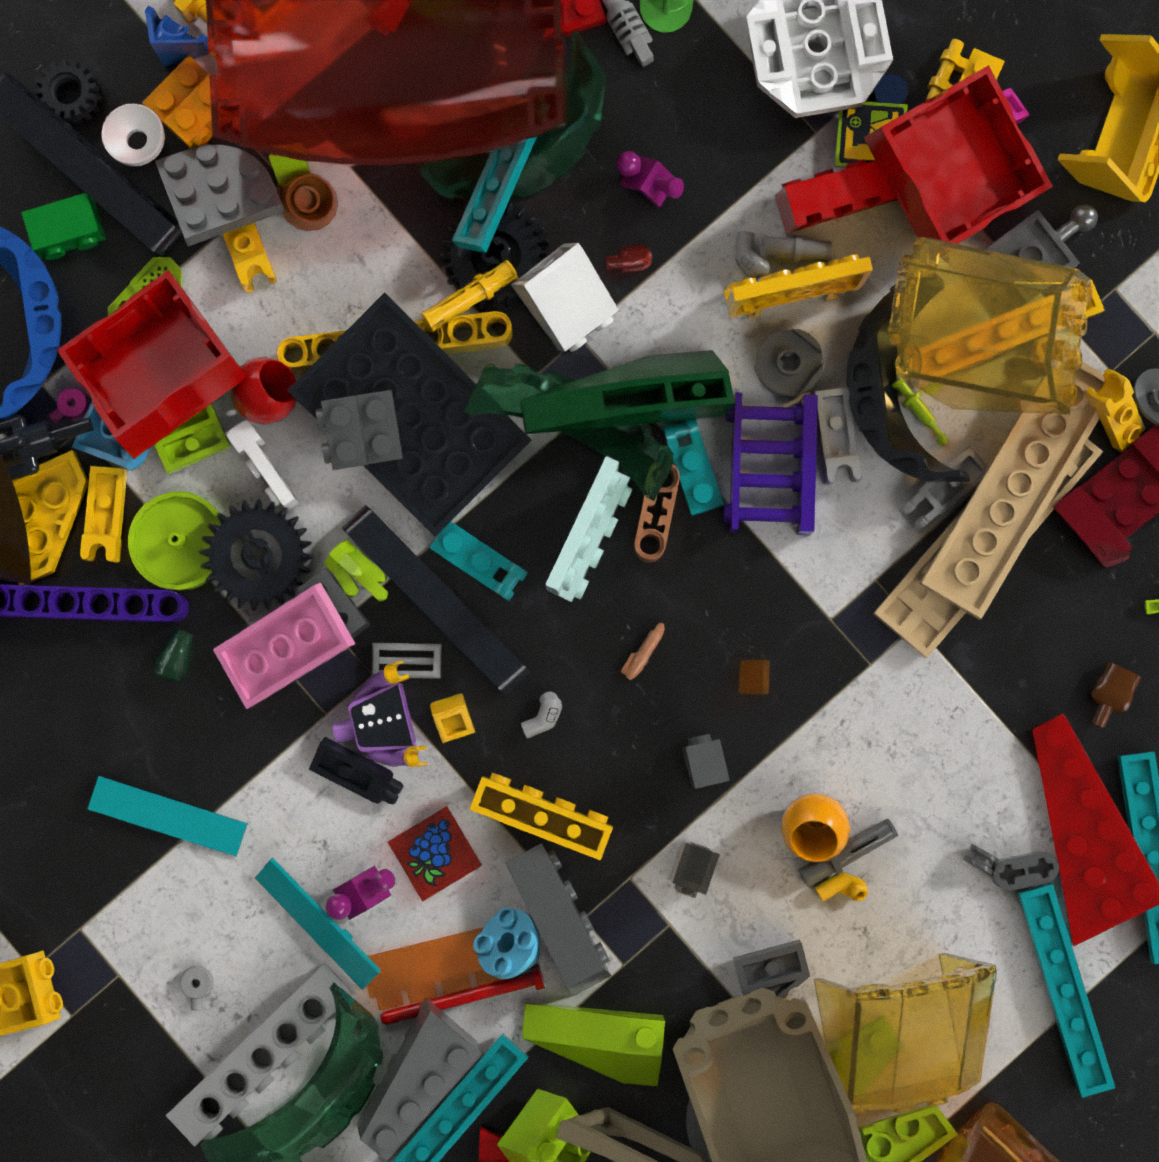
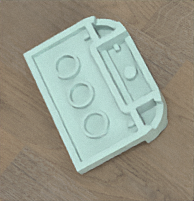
M607 456L545 584L547 591L571 602L574 597L581 600L589 583L588 580L584 579L589 566L594 569L597 567L604 550L598 548L603 536L611 537L618 522V519L614 518L613 515L618 505L625 507L633 490L627 486L630 477L618 472L619 462Z

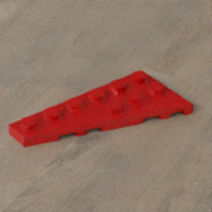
M1063 713L1034 728L1032 731L1057 862L1059 864V873L1073 946H1076L1158 906L1159 881Z

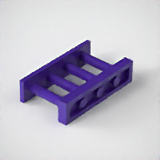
M735 392V403L726 412V422H732L730 503H724L723 524H729V532L736 533L739 529V521L789 522L792 526H797V535H811L815 530L818 395H804L800 400V404H795V407L742 406V393ZM742 419L794 421V425H800L799 438H794V441L741 439ZM741 453L793 455V458H799L798 472H793V475L740 473ZM740 487L792 489V492H798V506H792V509L739 507Z

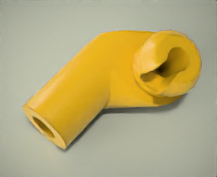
M846 872L838 875L835 874L814 887L823 902L837 893L851 897L854 901H862L868 895L866 882L860 877Z

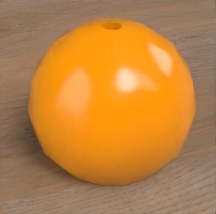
M817 793L802 795L792 801L785 811L781 823L782 836L786 847L791 853L804 861L815 863L829 861L838 856L849 840L851 829L846 810L842 805L828 795Z

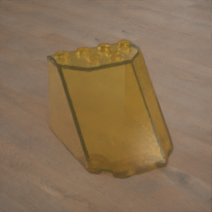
M926 237L918 238L913 244L914 252L912 255H904L899 261L898 277L892 303V315L888 328L890 344L897 347V359L895 362L897 376L951 409L1070 415L1071 404H1074L1077 398L1076 370H1079L1082 364L1081 337L1087 331L1086 304L1092 297L1090 278L1076 268Z
M940 953L938 955L942 976L892 986L869 984L853 988L823 978L814 979L825 1045L855 1114L882 1109H893L895 1113L908 1112L915 1109L914 1104L927 1102V1105L945 1104L949 1102L948 1097L960 1095L981 1082L997 975L995 964L949 953Z

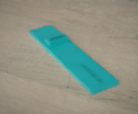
M98 776L88 806V810L236 857L248 823Z
M271 858L255 879L363 990L381 970L352 941L353 936L346 929L342 930L274 858Z

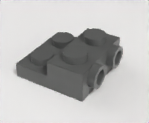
M392 390L321 401L322 408L316 409V418L319 429H326L328 443H322L323 458L325 464L332 463L333 470L403 459Z

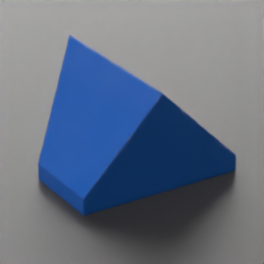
M149 5L145 9L149 41L164 67L181 63L188 55L195 59L209 55L213 50L207 36L200 34L197 39L187 33L189 30L188 26L179 25L167 15L164 16L163 20L160 19L155 9Z

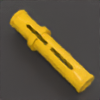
M505 260L483 275L477 274L468 285L441 300L433 307L421 312L420 315L425 325L431 332H434L437 328L478 302L493 298L495 292L518 279L513 265L508 260Z

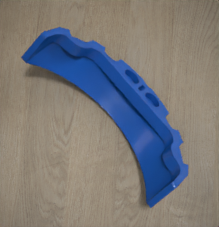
M0 227V264L12 277L22 294L30 350L22 378L8 385L3 393L0 420L9 418L20 410L40 389L54 364L61 338V313L58 309L59 298L46 266L23 240Z

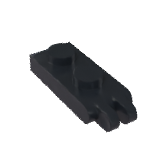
M324 737L320 742L308 769L376 804L382 801L391 805L396 804L399 798L398 794L403 789V784L392 778L394 774L391 770L327 737Z

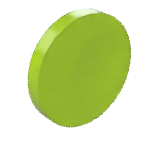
M183 491L167 492L149 500L136 513L129 529L128 549L135 568L149 582L168 590H191L207 583L205 579L212 573V570L200 568L201 564L209 561V558L200 555L199 551L210 548V545L202 541V536H214L207 525L209 523L221 525L217 518L218 509L206 499Z

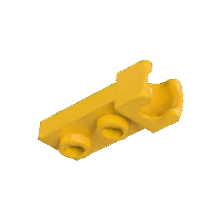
M255 222L222 234L245 292L252 293L254 291L252 279L259 273L267 276L271 284L277 282L276 274Z
M1106 369L1103 373L1105 380L1103 387L1097 392L1089 387L1086 390V396L1090 405L1096 408L1112 447L1123 453L1133 442L1141 437L1146 428L1132 397L1134 390L1130 381L1120 373Z
M90 466L85 526L80 550L82 560L94 561L98 548L104 546L106 549V559L113 563L120 562L128 471L126 469Z

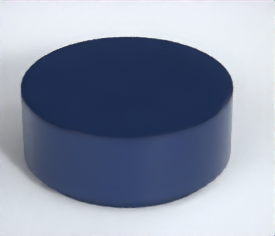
M886 74L882 76L872 92L873 100L878 103L903 104L908 93L907 85L900 76Z

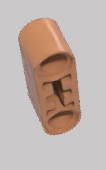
M670 462L655 464L651 468L647 480L634 542L636 556L641 561L647 563L657 561L663 555L667 543L680 480L678 469ZM660 471H666L671 474L673 483L666 488L659 487L654 481V475ZM657 496L663 497L661 511L666 513V516H660L656 529H664L663 533L656 529H643V525L650 528L653 516L652 513L647 512V509L652 510L654 508ZM646 537L655 538L659 543V551L652 555L645 554L640 548L641 540Z

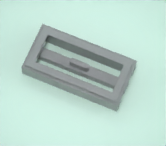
M372 643L371 676L382 671L379 670V664H390L402 660L403 664L433 665V671H397L400 676L409 674V678L441 679L442 644ZM379 651H434V658L379 657Z

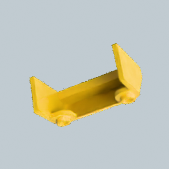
M1101 34L1099 41L1112 55L1111 63L1105 71V80L1115 95L1095 151L1085 149L1079 155L1059 154L1058 161L1083 185L1129 201L1146 202L1151 197L1159 174V45L1151 35Z

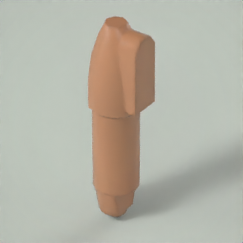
M663 623L657 624L653 631L650 630L638 651L632 653L623 666L621 673L629 680L634 679L648 663L649 657L664 633Z

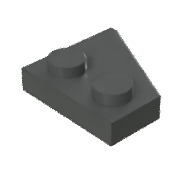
M800 939L733 957L743 996L750 994L751 991L765 988L775 991L777 997L786 998L792 988L798 987L810 977Z

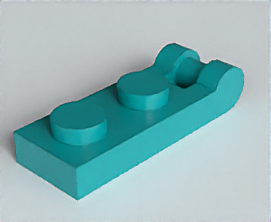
M696 419L684 420V422L672 425V423L662 425L663 435L673 465L676 466L680 474L679 482L690 515L695 516L722 507L724 503ZM689 435L691 444L679 447L677 438Z
M450 522L439 533L430 546L432 551L507 601H510L514 595L512 590L518 581H523L528 574L524 569L453 522ZM499 568L508 572L501 583L493 579Z

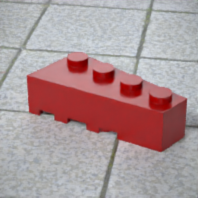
M865 159L846 165V169L834 172L833 169L814 174L812 179L805 181L796 179L781 185L782 189L774 195L786 234L897 201L877 162L866 163Z

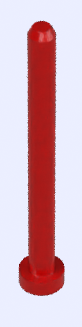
M539 964L532 966L531 972L514 978L503 979L429 1000L442 1011L535 986L536 990L545 989L546 987ZM423 1001L384 1011L380 1015L382 1024L390 1025L416 1018Z

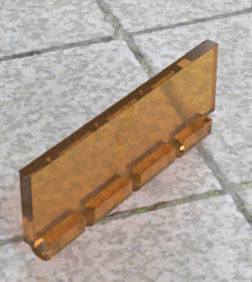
M484 927L369 955L368 957L381 970L367 985L370 999L376 997L379 1010L381 1011L404 1005L402 995L404 990H407L409 1001L413 1003L424 1000L425 997L427 999L437 997L436 982L441 981L443 993L446 995L470 989L469 974L475 973L478 986L502 980L483 970L479 963L477 952L473 948L474 939L482 932Z

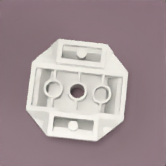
M759 0L746 16L745 23L757 87L795 118L862 107L893 61L882 0ZM819 43L823 46L824 51L820 53L813 52L808 45Z

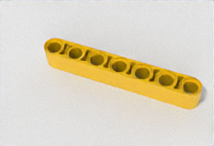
M498 311L457 316L434 331L439 335L436 344L447 355L502 348L510 343L513 335L509 317ZM423 320L414 321L425 333L430 331ZM501 323L506 327V331L502 336L493 337L488 333L489 327L492 324ZM467 327L473 332L471 338L466 341L457 340L454 334L459 328ZM347 330L286 338L277 348L278 359L287 365L293 373H305L321 357V349L325 345L334 344ZM298 348L303 350V356L298 362L290 363L287 361V355L292 349Z

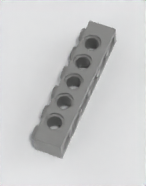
M326 963L322 965L166 1115L167 1118L194 1147L202 1139L208 1144L223 1129L219 1123L228 1114L234 1119L249 1104L245 1098L254 1089L260 1094L274 1080L271 1073L279 1065L286 1069L300 1055L296 1049L305 1040L311 1045L325 1032L322 1024L330 1016L337 1020L351 1007L347 1000L354 993ZM308 999H317L321 1002L323 1006L321 1015L313 1016L306 1010V1001ZM284 1023L292 1024L297 1030L296 1039H285L280 1032L281 1025ZM257 1048H264L270 1052V1064L264 1065L256 1060L255 1051ZM230 1074H241L246 1082L245 1088H234L229 1080ZM210 1097L217 1100L220 1106L219 1113H210L205 1109V1098Z

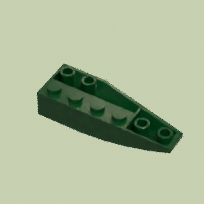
M713 350L648 355L529 396L520 401L525 435L721 417L735 403L729 370Z

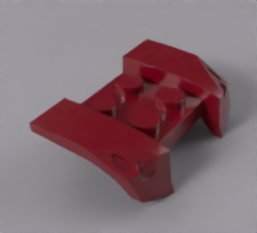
M1158 425L1153 426L1133 442L1127 450L1082 486L1079 485L1053 506L1056 512L1106 568L1122 563L1130 558L1129 555L1132 547L1126 539L1159 513Z

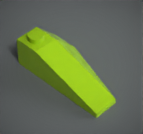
M525 1002L522 1039L621 1083L658 1086L665 1019L663 1015Z

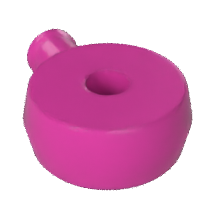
M79 388L63 390L57 398V409L49 413L50 419L57 423L63 417L67 419L83 417L89 409L88 396ZM75 401V405L71 407V402Z

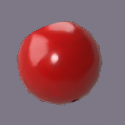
M266 356L247 360L240 367L246 374V377L230 389L234 408L242 417L257 424L267 425L282 421L295 408L297 402L287 391L297 381L293 372L283 362Z

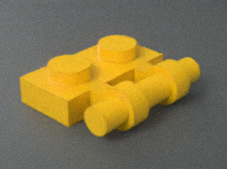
M952 39L948 49L943 50L940 57L941 65L936 76H933L928 84L929 93L926 101L953 86L948 81L953 70L962 73L959 79L960 82L989 65L997 80L1005 61L976 48L972 50L969 59L963 58L960 53L964 43L958 39Z

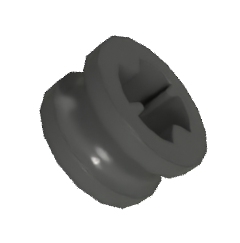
M971 844V854L965 856L963 860L992 875L993 870L991 867L994 863L998 864L999 859Z

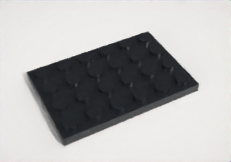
M384 292L287 391L317 420L316 409L322 408L321 401L392 390L403 459L364 465V467L436 537L532 439L525 435V432Z

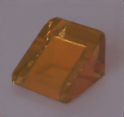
M761 659L743 660L740 662L739 692L741 694L767 695L769 693L770 661Z

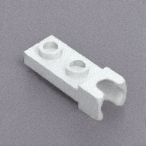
M248 419L243 420L226 432V436L237 452L244 458L249 456L250 459L245 463L257 479L263 476L270 487L265 489V492L271 501L275 502L276 507L282 504L290 510L300 503L261 448L266 442Z

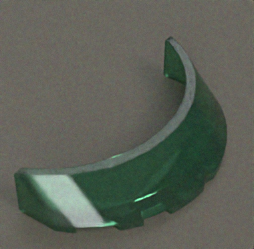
M577 30L571 33L572 57L567 80L560 96L545 117L511 197L520 196L524 198L553 184L557 177L564 176L587 151L586 145L594 131H598L603 117L601 111L606 86L605 72ZM417 149L412 154L420 174L439 195L452 200L453 197L470 200L491 151L470 156H443Z
M494 363L487 364L481 372L464 412L469 415L494 413L522 418L521 399L576 380L549 371L547 375L539 374L532 370L529 365L515 363L513 369L497 368ZM647 423L560 431L586 444L603 456L618 461V467L652 501L655 500L672 468L673 452L669 446L660 445L650 435L651 427Z
M333 982L329 989L332 992L336 1008L335 1030L327 1054L315 1074L288 1103L272 1115L236 1133L205 1140L200 1147L208 1162H302L301 1156L310 1152L315 1147L325 1148L350 1125L352 1118L366 1104L376 1085L373 1078L377 1066L382 1065L383 1051L380 1048L379 1026L373 1015Z

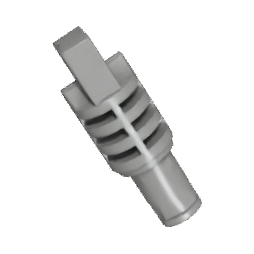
M602 0L608 11L606 15L607 21L626 55L634 52L642 67L654 62L653 54L647 45L653 39L634 5L625 0Z

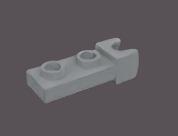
M849 388L815 391L814 395H818L817 424L825 484L830 486L836 481L837 468L846 469L850 481L858 482L862 478V471L857 450L853 414L849 404Z

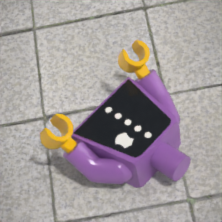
M399 660L387 664L384 670L369 677L354 693L353 702L348 704L351 719L332 723L336 743L356 739L359 752H366L370 760L390 767L427 766L428 762H421L418 759L419 751L426 750L427 747L424 745L417 746L403 684L399 683L407 680L409 674L400 676L397 673L398 665L403 664V661Z

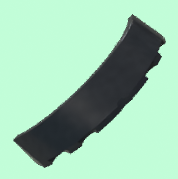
M936 273L903 279L889 289L890 292L878 302L870 314L865 316L858 328L859 333L853 350L850 351L847 366V387L850 389L849 404L859 430L873 447V450L899 471L929 483L969 482L970 477L967 472L962 469L954 470L946 466L920 445L903 417L897 390L891 386L896 381L898 357L910 325L921 309L937 293L944 289L943 281Z

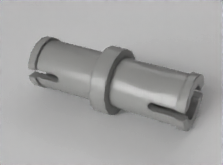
M764 235L761 255L762 258L791 259L792 263H799L800 260L827 263L831 260L832 241L802 239V236L794 235L793 238L768 237Z

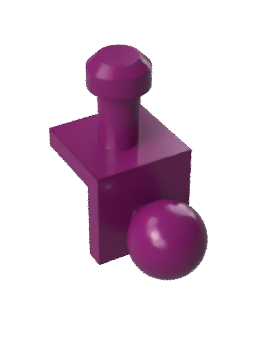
M632 151L622 152L616 159L617 171L624 176L619 184L624 188L640 191L656 207H661L667 196L679 198L684 191L683 181L680 178L674 177L658 160L638 156Z
M374 865L333 889L334 895L328 898L325 905L328 916L335 920H342L346 917L351 920L392 896L389 889L395 885L394 874L388 869L378 871Z

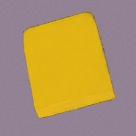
M462 693L430 704L432 716L442 743L475 733Z

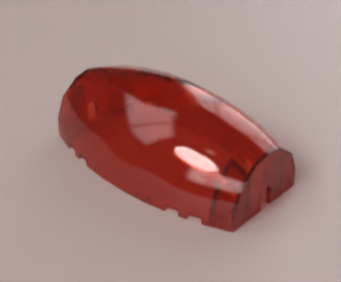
M206 0L208 53L213 55L217 62V75H209L212 136L253 150L307 162L342 166L398 167L441 163L482 155L523 143L566 124L567 53L563 0Z

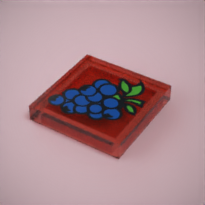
M448 806L388 841L389 846L422 902L483 865Z

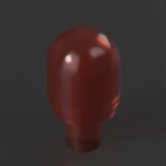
M641 244L625 246L623 249H619V255L605 257L607 270L621 268L623 273L627 272L628 274L645 271L651 266L653 261L651 250Z

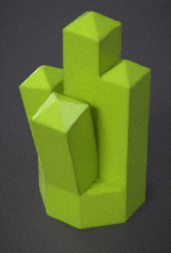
M348 539L338 544L328 554L324 565L333 572L347 596L355 597L360 591L352 578L353 576L379 602L387 598L388 591L380 585L386 581L387 576Z

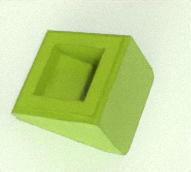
M300 146L269 155L280 187H283L288 179L297 174L310 173L307 158Z

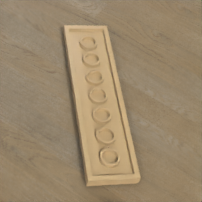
M1062 349L1056 352L919 583L921 586L978 620L982 619L1100 419L1096 408L1092 407L1087 399L1086 390L1091 387L1095 389V392L1099 391L1105 381L1103 373Z

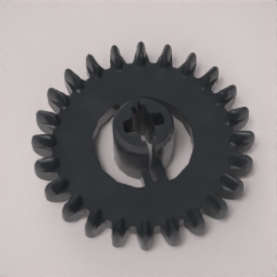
M509 202L495 234H504L512 238L518 245L521 258L516 272L518 278H520L550 255V253L541 252L550 245V241L547 239L538 240L544 234L545 229L540 227L533 230L536 223L535 216L524 221L525 208H521L514 215L513 205ZM459 215L456 217L458 224L462 219ZM449 226L448 232L454 237L457 228ZM493 236L490 243L492 249H495L497 253H501L502 262L508 260L511 263L509 244L504 239ZM443 239V245L451 251L441 252L440 256L443 260L451 263L444 265L442 271L444 273H454L447 279V284H460L456 289L457 291L474 280L473 277L479 273L474 269L471 261L472 250L457 247L452 239ZM488 247L486 253L480 252L482 264L487 271L494 269L500 264L499 260L490 256V247ZM511 282L495 292L494 297L490 300L484 299L479 302V308L483 310L487 303L491 302L493 311H497L500 302H503L506 308L510 310L513 299L521 305L524 303L511 286L513 283Z
M258 498L254 509H251L247 501L243 500L241 511H238L230 504L228 506L230 517H226L218 512L217 518L221 525L218 526L211 523L207 525L214 536H202L201 538L203 542L210 545V548L199 551L200 555L209 558V561L201 564L200 568L212 570V573L205 581H218L214 594L226 590L225 603L237 597L239 609L244 606L247 600L250 601L252 611L257 610L259 601H262L265 608L270 610L272 598L280 605H283L282 593L285 592L295 597L296 593L291 585H303L305 582L298 576L299 573L308 574L311 572L308 567L302 564L303 561L313 559V555L303 552V549L310 546L312 542L300 540V537L307 531V528L295 530L294 526L299 517L295 516L286 520L287 507H284L278 514L275 513L274 501L270 502L267 509H263L261 499ZM251 530L265 531L272 535L279 543L282 552L281 563L274 574L269 567L273 556L271 546L263 539H255ZM240 537L244 544L240 556L242 563L250 570L258 571L262 580L247 579L240 575L233 567L230 556L231 547L236 538ZM251 544L252 546L255 545L257 549L263 548L266 553L262 556V564L268 575H265L261 563L259 564L256 560L250 561L247 556L251 553Z

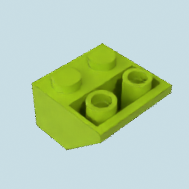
M541 1089L535 1091L497 1144L510 1162H585L591 1153L589 1150L557 1139L560 1123L563 1120L573 1118L578 1113L567 1098Z

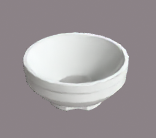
M135 103L122 105L113 110L103 124L102 141L105 149L110 156L124 165L142 166L159 155L164 145L165 133L162 122L155 112L144 105ZM135 132H142L147 136L145 146L137 150L130 148L128 145L130 136Z

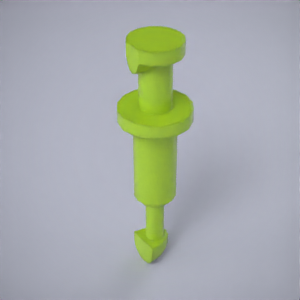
M903 375L891 385L893 389L899 390L905 397L906 401L902 403L903 407L905 408L909 405L923 425L931 427L939 439L936 442L941 446L945 445L948 438L935 424V416L921 400L920 396L923 393L920 390L914 393L905 382L906 376Z

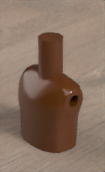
M1108 662L1102 676L1091 692V698L1100 705L1091 723L1104 729L1112 711L1117 713L1127 712L1141 677L1121 666Z

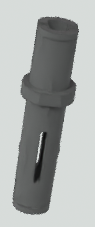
M885 819L848 840L838 856L829 861L810 862L798 869V872L806 886L810 887L833 873L836 875L842 873L843 867L898 836V833L889 819Z

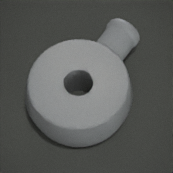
M202 966L188 968L181 977L180 986L183 993L191 998V1010L203 1009L202 998L206 997L213 987L212 974ZM194 979L199 980V986H196L194 984Z

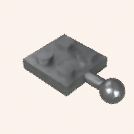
M1079 205L1072 211L1070 220L1055 231L1041 212L1037 210L987 247L982 253L1024 306L1080 263L1064 241L1077 231L1086 232L1094 228L1098 221V214L1090 205Z

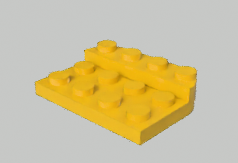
M855 254L826 263V266L824 262L810 264L795 269L793 274H791L790 270L778 271L761 277L759 282H757L756 278H747L727 285V290H723L729 318L732 319L744 314L747 315V319L759 317L765 308L818 296H824L825 301L837 299V293L862 288L873 269L870 256L859 259V255Z

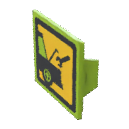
M865 102L862 107L840 110L835 167L846 168L847 164L865 159L866 163L876 161L864 137L905 114L908 104Z

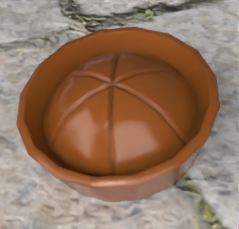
M313 173L297 174L287 180L280 192L279 198L284 209L282 214L287 222L297 229L305 231L320 230L330 224L336 215L338 207L336 191L330 182L320 175Z

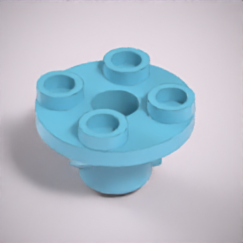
M504 907L487 922L482 932L476 936L473 948L477 952L479 963L485 972L498 979H510L526 972L537 962L540 955V933L530 915L518 909Z

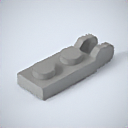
M970 446L947 465L954 470L962 469L967 472L970 477L969 482H927L917 491L918 494L898 510L903 516L909 514L923 499L932 508L930 512L921 516L912 526L917 532L936 516L940 517L979 484L988 466Z

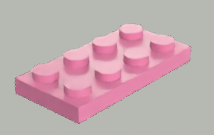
M319 583L217 646L213 651L245 708L248 709L353 646L355 642L323 585Z

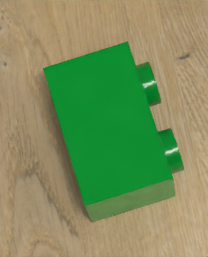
M87 193L21 212L32 250L39 257L47 260L61 258L66 254L65 251L75 248L79 250L94 248L98 245V241L106 239L96 203Z

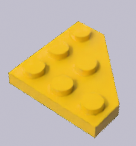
M73 450L40 464L37 473L12 481L19 499L27 532L31 583L55 572L89 484L78 456Z

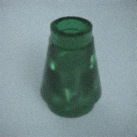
M174 629L173 634L153 663L156 666L153 673L164 679L179 683L181 677L186 676L194 636L185 631Z

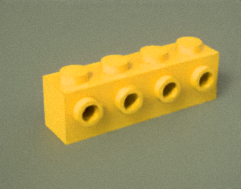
M493 772L490 778L485 776L481 778L469 810L601 861L613 829L612 825L607 824L609 817L589 810L586 816L574 811L576 804L558 797L555 803L542 799L544 792L524 785L521 791L509 786L511 779Z

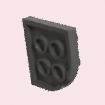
M204 144L200 147L186 149L155 161L188 246L284 212L283 205L267 169L258 159L241 149L225 145Z

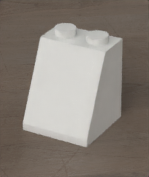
M564 243L511 284L539 325L560 351L566 352L569 349L570 352H573L587 342L585 338L587 334L594 329L598 332L606 328L614 320L612 315L619 310L579 243Z

